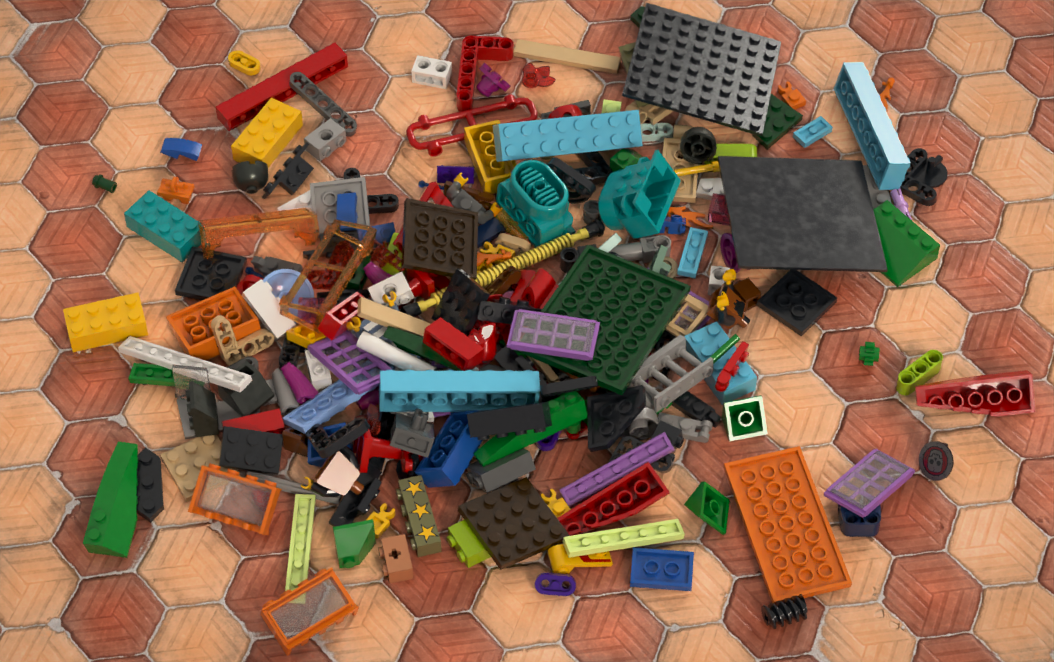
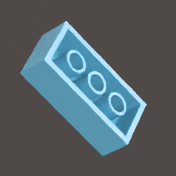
M717 321L684 336L686 338V351L702 363L730 339ZM735 345L713 364V373L704 379L722 405L724 402L733 401L756 390L757 376L746 361L739 364V371L735 377L731 376L729 386L725 391L719 392L715 388L720 372L737 349Z

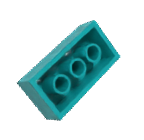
M150 190L124 213L127 228L180 262H184L188 258L192 247L198 248L207 240L205 225Z

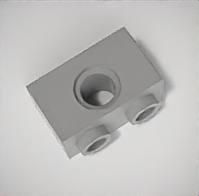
M330 118L304 138V144L306 142L309 144L305 150L321 161L345 144L346 131Z

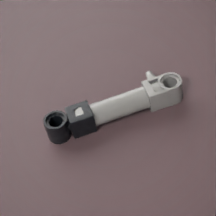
M650 235L640 238V242L616 245L610 252L617 253L622 259L627 261L642 260L643 263H649L661 245L668 247L665 256L670 257L671 240L665 235ZM587 245L578 246L577 250L568 247L561 251L560 268L563 272H569Z

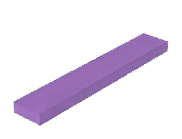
M663 432L560 489V492L567 505L571 508L607 488L645 463L649 462L651 464L675 451L666 433Z

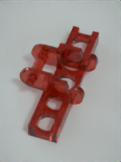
M372 238V241L366 244L367 248L374 252L371 261H377L380 268L389 263L399 272H403L406 269L397 266L399 263H402V259L397 256L399 251L395 249L393 254L386 249L388 245L386 241H383L384 245ZM377 244L378 246L377 248H373L372 245Z

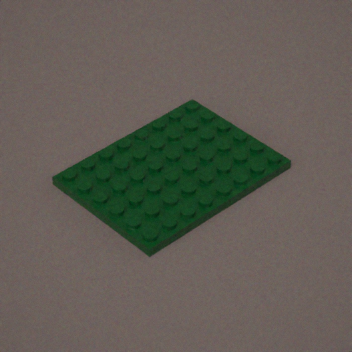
M587 245L541 312L600 322L593 360L586 361L516 351L579 378L596 376L598 386L623 395L689 294L691 286ZM534 320L529 329H535L536 320ZM541 321L540 330L552 332L554 323ZM558 324L556 333L569 334L571 326ZM575 326L573 335L586 337L588 328ZM525 333L520 342L532 343L534 334ZM538 335L536 344L549 346L551 337ZM555 338L553 347L566 348L568 339ZM572 340L570 349L583 351L585 342Z

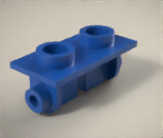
M681 215L666 217L659 233H664L665 227H669L668 234L681 235V233H685V226H682V224L686 225V218H682Z
M394 222L357 229L360 245L390 242L395 232Z

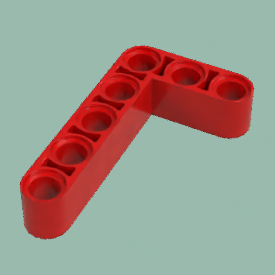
M467 36L463 39L456 94L458 111L473 108L478 60H511L514 57V42L512 39L489 36Z

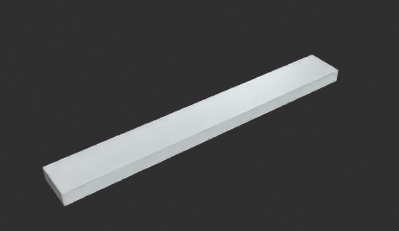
M129 336L118 347L120 353L240 393L252 381L251 375Z

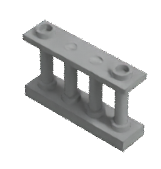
M679 335L646 358L627 388L643 385L646 392L654 398V411L658 412L662 408H666L672 401L700 381L708 378L713 373V358L710 357L703 363L686 351V338ZM678 357H682L696 368L688 373L673 361ZM668 367L682 378L672 382L659 370ZM649 377H654L667 388L659 393L646 383L645 380Z

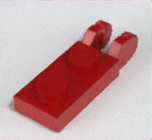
M741 342L720 372L715 384L717 391L723 392L728 388L731 376L735 377L739 371V364L741 362L745 363L749 356L747 352L748 343Z

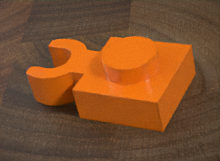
M786 82V88L778 85L777 91L782 95L781 100L793 109L806 105L805 98L798 89H791L792 85L790 82Z

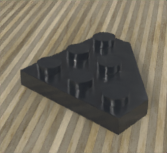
M643 385L627 388L623 395L608 392L587 397L588 449L590 452L609 449L645 408L646 390Z
M145 447L138 454V504L136 513L151 523L164 510L162 467L160 457Z

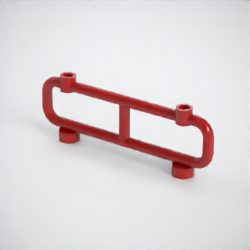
M512 94L504 97L503 102L431 119L427 115H421L418 117V122L408 126L406 135L413 148L418 150L427 149L430 156L436 157L443 152L442 145L465 140L464 133L420 143L416 141L413 133L414 130L420 128L427 130L433 125L462 118L467 119L469 126L476 125L473 117L475 115L504 108L512 110L517 105H526L531 116L507 123L537 120L538 112L530 99L524 97L515 99Z

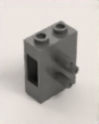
M419 408L415 409L413 417L396 412L390 430V446L428 458L434 442V424L427 422L428 414L423 413Z
M523 448L485 467L476 461L468 466L466 476L470 484L488 493L499 489L500 486L504 487L518 481L519 477L536 470L530 451Z

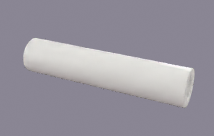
M366 331L362 332L357 341V347L404 371L437 370L433 365Z

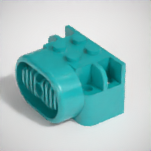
M659 150L654 151L651 161L648 157H641L637 164L626 166L625 169L612 172L608 176L599 196L598 209L603 223L613 231L626 229L632 238L659 234L681 182Z
M537 160L523 161L514 167L510 178L498 184L497 204L503 207L502 210L515 222V225L535 248L566 233L570 235L575 233V229L571 226L573 216L568 211V189L547 164Z

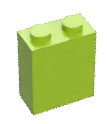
M465 520L448 527L447 541L451 547L456 549L459 561L461 563L464 562L467 568L491 557Z

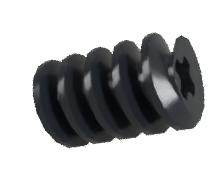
M799 594V597L796 595L792 596L791 600L789 598H785L783 602L779 600L776 602V605L770 603L768 607L766 605L761 607L764 622L767 626L771 625L773 629H776L777 622L781 627H784V620L789 625L792 624L791 618L799 622V615L804 620L807 619V606L802 594Z

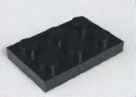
M224 426L219 466L278 475L283 435Z

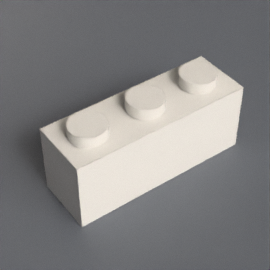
M260 279L242 293V297L266 329L274 335L275 341H277L286 334L287 330L296 326L294 323L296 320L290 312L287 313L284 310L282 300L279 297L275 298L272 294L273 289L270 284Z

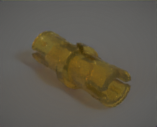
M505 209L496 215V219L506 228L505 231L525 240L529 238L519 228L518 222H514Z

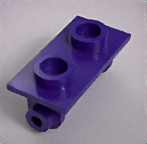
M437 166V183L454 182L457 175L462 172L461 176L464 179L468 177V181L465 184H474V167Z

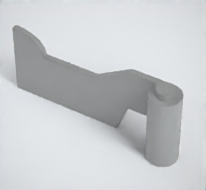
M279 368L275 369L272 373V379L265 380L275 396L263 406L279 403L281 414L286 416L298 408L299 403L296 401L294 393ZM177 399L185 440L195 438V431L190 429L189 418H192V416H189L187 412V404L190 402H187V399ZM225 401L216 402L219 432H222V421L242 416ZM258 409V410H257L255 413H253V414L260 413V409Z

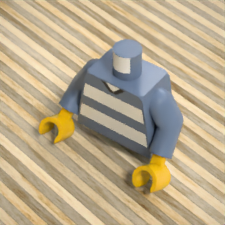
M389 292L391 295L390 300L384 294L382 299L385 303L389 304L387 307L399 311L397 304L394 303L397 297L395 292ZM358 317L352 318L354 325L352 322H347L346 324L348 329H354L353 333L357 339H359L363 331H366L397 347L393 341L383 337L388 327L366 319L361 322Z

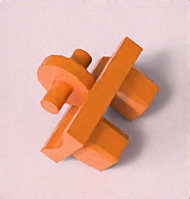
M175 176L172 180L162 178L157 195L162 196L167 201L178 199L181 203L188 204L195 186L191 183L181 182L179 177Z

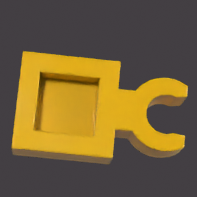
M490 242L484 243V248L488 250L480 249V253L501 254V250L504 249L505 252L511 251L512 258L515 256L514 250L499 244L495 248ZM500 259L492 263L497 265L507 260Z
M550 489V498L545 497L543 493L541 494L542 499L556 518L571 510L563 498L556 499L555 490Z
M386 503L381 505L379 514L373 511L366 519H373L375 538L377 539L390 526L389 520L394 518L396 514L394 508L390 512H385L387 509Z

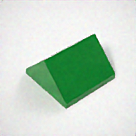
M761 395L723 403L722 421L729 441L768 434Z

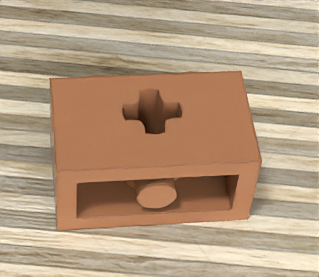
M405 534L381 538L382 547H378L380 559L385 561V564H382L384 576H388L389 583L413 579V567Z

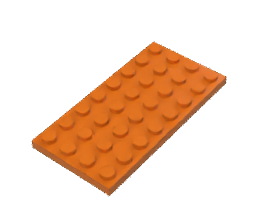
M800 446L724 463L723 468L772 603L776 605V602L779 600L782 602L785 598L791 600L792 596L796 595L799 597V594L807 598L851 587L850 576Z

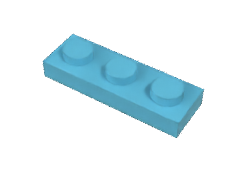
M690 227L677 275L696 279L708 237L707 230Z

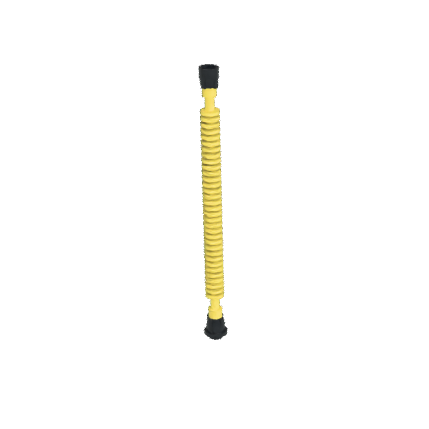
M593 219L591 223L582 227L573 235L566 233L532 250H528L479 272L475 281L480 286L485 287L494 281L508 266H513L516 270H522L561 253L564 248L574 247V242L578 240L583 241L596 236L601 237L605 231L604 224L598 219ZM447 287L432 293L431 298L426 301L421 300L401 307V312L416 317L433 305L437 308Z

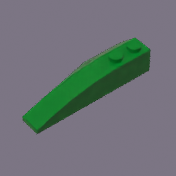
M577 391L549 401L552 426L546 427V431L534 433V429L527 430V434L515 435V432H510L507 437L497 438L495 435L474 453V457L485 467L588 418L584 399Z
M118 442L111 455L98 488L83 540V545L89 553L128 558L137 524V444Z

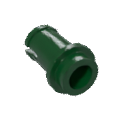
M101 174L95 175L92 180V185L97 189L102 188L110 193H114L117 188L116 182L104 178Z

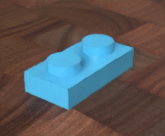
M820 116L793 132V138L806 148L831 133L833 127Z

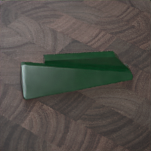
M388 326L383 337L393 341L399 349L435 361L454 371H462L423 343V337Z

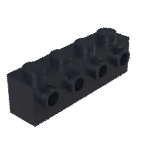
M549 402L467 414L470 438L478 437V440L490 439L489 435L495 434L497 438L507 437L510 432H515V435L527 434V430L534 429V433L544 432L546 427L552 426Z

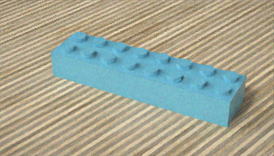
M843 62L834 86L836 96L878 189H900L905 179V174L910 167V159L904 151V146L898 138V133L895 131L891 119H889L886 108L883 106L880 95L877 93L875 84L872 82L869 71L864 63Z
M639 110L493 125L497 162L643 146Z
M380 371L379 412H415L417 408L423 412L485 411L535 404L539 402L540 396L539 371Z

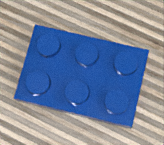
M633 547L630 587L692 591L694 552Z

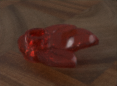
M528 63L523 68L522 84L527 88H535L537 86L548 87L556 80L554 77L549 76V66L535 68L532 63Z
M369 404L367 414L356 416L355 419L357 417H365L370 425L371 436L375 437L379 434L381 430L380 412L377 406Z

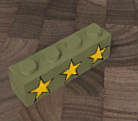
M422 475L398 480L399 488L396 489L398 501L402 500L403 505H400L402 516L407 517L405 526L407 533L412 535L410 539L412 551L416 550L418 557L442 552L440 536Z

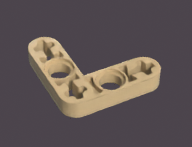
M216 316L211 321V329L220 355L228 365H232L245 357H251L268 348L274 342V335L265 328L236 341L231 324L224 316ZM225 337H230L229 342L223 345V339ZM248 343H252L251 348L247 351H244L245 345Z

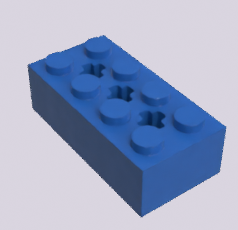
M479 410L453 412L449 415L433 442L428 458L423 457L415 470L418 476L422 475L423 482L428 488L456 486L460 481V477L465 469L468 468L474 453L479 449L483 441L478 440V437L470 438L467 418L468 413L478 412Z

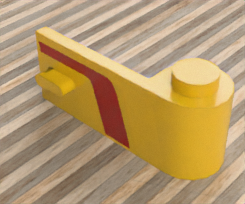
M560 544L552 546L547 552L553 573L570 574L574 567H612L613 565L609 551L569 558L564 545Z

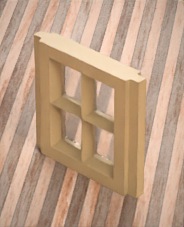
M688 294L665 330L676 337L679 335L684 337L694 332L707 316L708 305Z

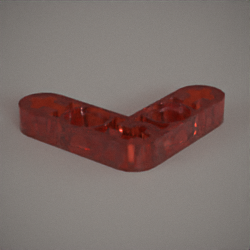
M341 241L335 246L325 270L302 269L301 274L309 280L313 289L332 290L340 284L354 253V248L349 241ZM341 262L338 267L334 268L337 263ZM315 277H318V279H317L316 281L311 282L312 279H314Z

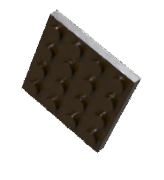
M406 198L404 201L401 268L452 277L456 269L459 268L475 280L477 278L478 212Z
M527 477L458 506V512L500 570L541 553L552 546L563 543V537L570 536Z

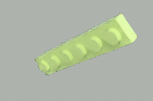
M295 494L285 591L289 589L293 591L298 588L297 585L300 582L308 579L316 495ZM306 592L289 603L305 604Z
M673 519L563 537V545L570 558L684 539L685 533L679 520Z

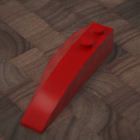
M1028 370L972 376L915 386L916 404L921 407L948 409L996 417L1035 412L1033 375Z
M647 462L557 519L570 536L578 535L636 515L670 494V492L650 463Z

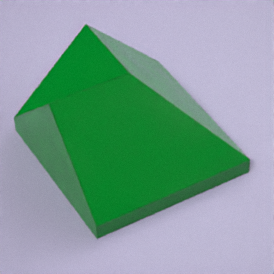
M703 481L684 505L722 535L726 534L730 500Z

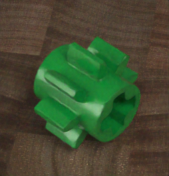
M865 342V346H860L859 360H863L864 365L873 366V361H879L880 347H875V342Z

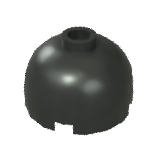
M693 127L683 134L680 142V151L686 161L693 164H702L707 159L710 161L716 154V140L708 129Z
M244 161L232 167L234 184L237 188L246 191L248 194L257 193L258 190L267 184L269 174L268 165L265 162L255 161V164H249V161Z

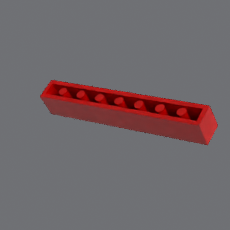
M336 43L326 46L324 49L296 62L285 70H281L272 77L216 106L217 119L228 131H231L255 118L270 98L283 103L296 96L297 93L289 85L292 73L301 72L316 85L347 68V54ZM294 79V82H295V83H296V82L301 83V80L299 79V80L297 81V80Z

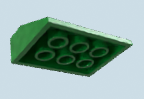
M886 200L873 210L888 269L887 272L880 273L896 287H899L938 258L940 244L891 202Z

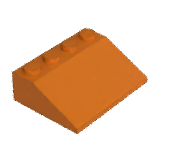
M232 287L166 316L184 354L205 361L220 355L211 329V321L216 316L222 315L230 322L236 341L261 329L259 319L236 287ZM225 337L222 341V344H227L230 340V337Z

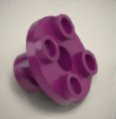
M483 63L479 68L484 75H482L481 81L476 87L483 96L489 97L493 92L498 91L499 88L506 92L511 87L504 79L501 81L502 77L496 71L490 72L492 69L486 63Z

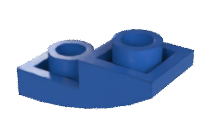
M165 138L160 153L178 159L180 154L197 161L202 144L186 139Z
M356 192L337 194L338 232L356 230L357 228Z

